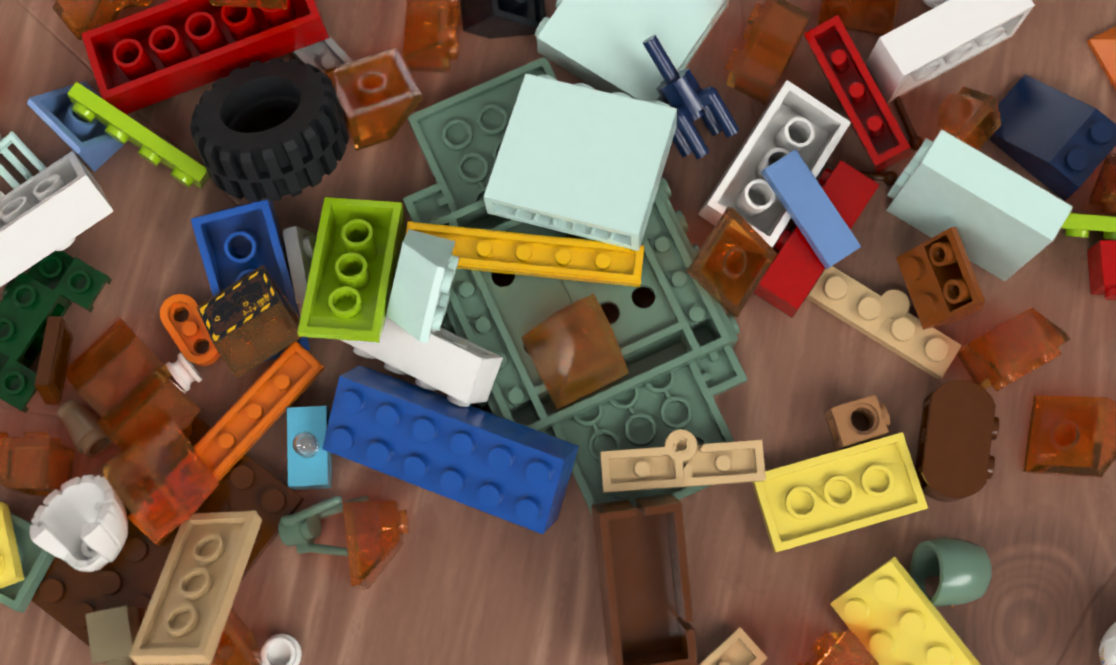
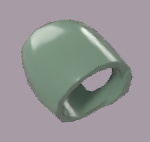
M941 537L918 544L911 559L910 576L935 607L950 605L954 607L984 596L988 591L992 578V564L983 547L960 538ZM938 576L940 577L938 590L930 598L925 591V578Z

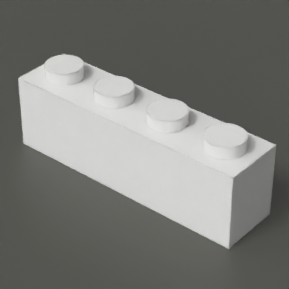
M386 317L380 343L341 340L353 346L355 354L369 359L377 358L385 362V369L396 374H408L416 378L415 383L418 386L432 391L440 390L448 394V401L462 407H469L473 403L487 402L503 357L444 328H440V331L432 330L428 343L420 342L388 317Z

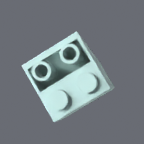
M408 229L402 242L386 317L418 341L428 343L431 331H440L443 317L447 310L450 298L449 291L452 280L455 277L459 256L452 255L455 241Z

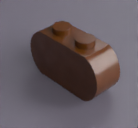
M967 380L947 382L923 400L915 470L922 491L937 501L955 502L979 492L986 485L987 479H991L993 475L995 458L990 455L991 441L995 440L998 435L999 418L994 417L996 404L991 395L974 382Z

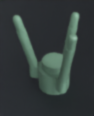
M365 495L342 502V498L336 496L295 514L282 516L278 528L279 536L286 546H296L298 554L314 552L349 557L352 555V550L349 548L313 543L315 538L319 537L321 533L320 519L369 502V497Z

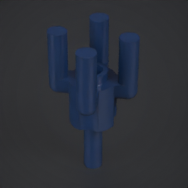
M656 35L647 38L643 42L644 47L664 79L656 90L664 103L672 108H677V127L673 143L682 157L693 153L696 159H700L710 152L693 124L700 117L712 136L723 131L726 137H731L739 132L738 125L716 88L710 86L701 89L689 68L677 72Z

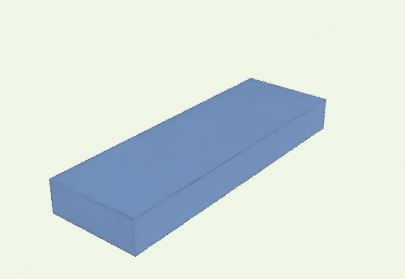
M796 149L761 172L825 269L830 268L861 247Z

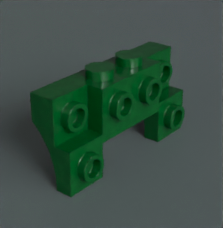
M55 250L34 264L27 275L22 272L16 279L11 280L6 285L2 294L3 299L0 302V399L24 413L28 411L29 408L26 406L37 391L34 385L37 373L29 368L41 352L48 316H62L63 318L72 304L71 302L92 312L94 309L92 304L106 283L110 284L112 281L109 276L76 257L73 258L63 251Z

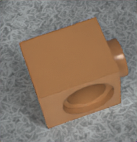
M876 394L832 407L824 414L836 451L881 438L889 432L887 428L890 425L888 410L884 403L878 402ZM852 413H861L866 417L868 421L867 431H859L854 428L851 423Z

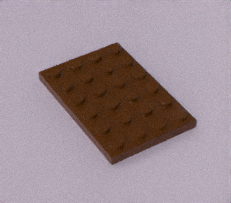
M180 404L114 484L123 501L127 517L211 429V427ZM245 454L189 514L236 511L257 512L262 519V523L243 573V579L279 533V522L282 516L294 514L305 499ZM127 518V539L121 552L113 562L107 563L100 570L83 572L56 557L31 601L88 646L89 638L85 616L87 613L122 606H134L138 608L141 626L181 523L160 545H156Z

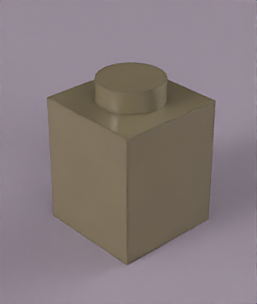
M122 606L85 614L92 664L132 665V659L129 657V654L140 629L138 608Z

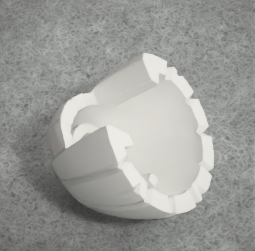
M83 475L82 478L76 477L63 483L61 491L55 489L43 500L44 505H39L34 513V518L31 520L33 524L30 526L31 540L48 553L66 561L73 568L83 572L97 571L102 569L107 563L113 562L124 547L128 535V520L123 501L112 483L100 475L96 477L94 475Z

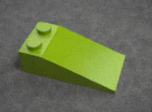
M324 198L297 332L299 337L380 343L402 242L406 234L402 202Z

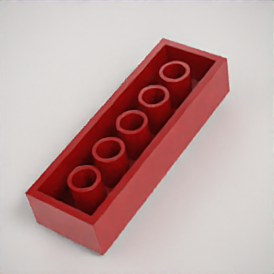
M170 0L81 34L101 98L125 114L214 82L220 77H227L230 75V71L238 67L243 69L249 67L250 63L259 60L264 63L272 58H278L330 38L316 0Z

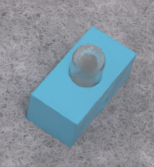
M327 406L287 408L288 487L292 490L332 488V453L322 450L331 410Z

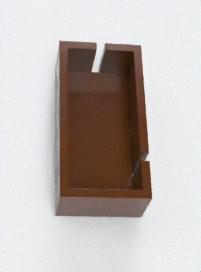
M672 494L635 498V507L628 500L591 504L608 664L698 665L694 628L689 624V622L693 621L682 503Z

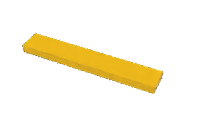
M407 222L406 234L408 229L455 241L452 255L459 256L457 269L640 287L644 245H641L640 250L636 251L594 240Z

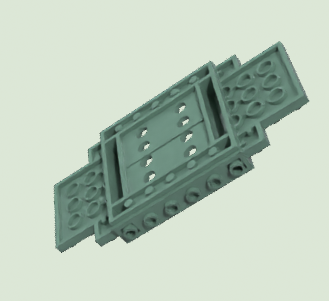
M546 56L407 116L408 123L436 181V184L402 198L412 222L565 238L572 235L487 214L483 198L525 73L535 76L541 74L549 75L557 80ZM663 176L660 180L641 245H644L640 287L649 288L653 292L655 301L650 307L639 308L633 303L632 293L640 287L515 275L510 285L500 287L492 281L493 272L456 269L449 291L450 298L447 310L442 321L444 329L503 357L487 402L478 403L480 408L488 406L491 414L579 446L572 474L591 515V504L628 500L635 507V498L672 494L680 501L712 486L602 493L599 456L601 451L664 447V441L667 436L679 429L692 433L698 445L735 442L713 397L735 388L748 380L733 350L738 341L739 326L731 312L725 313L719 301L723 298L720 287L714 278L708 279L702 267L706 264L703 253L697 244L691 245L685 233L689 230L686 219L680 210L674 211L669 201V198L672 197L671 190ZM604 303L613 304L619 311V318L612 324H603L596 316L597 308ZM569 319L579 321L584 329L582 336L574 341L565 339L560 332L563 322ZM534 335L543 337L548 344L547 351L539 357L530 356L524 349L525 341Z

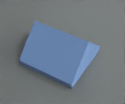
M86 81L80 82L81 85L101 97ZM73 85L30 97L27 105L94 172L124 145L104 131L107 128L106 125L95 118L90 123L71 109L74 104L71 103L67 93Z

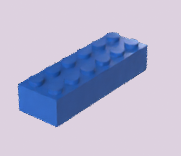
M358 365L339 376L322 450L537 533L544 534L559 517L579 446L473 406L462 407L453 404L447 400L446 396Z

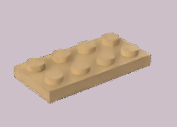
M256 511L184 515L129 654V657L137 665L212 663L262 523V519Z

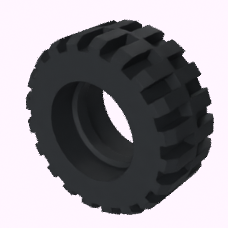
M272 58L270 62L265 63L259 60L250 63L249 67L243 69L238 67L230 71V75L224 79L220 77L213 83L210 91L205 90L201 95L199 104H196L190 125L193 141L214 184L229 195L240 199L245 196L247 200L261 202L262 198H267L269 201L282 200L281 196L291 194L293 197L301 194L302 189L308 186L315 187L321 183L322 177L325 174L330 175L336 169L337 161H341L349 141L348 124L331 79L317 67L309 63L304 64L296 59H290L286 62L281 58Z

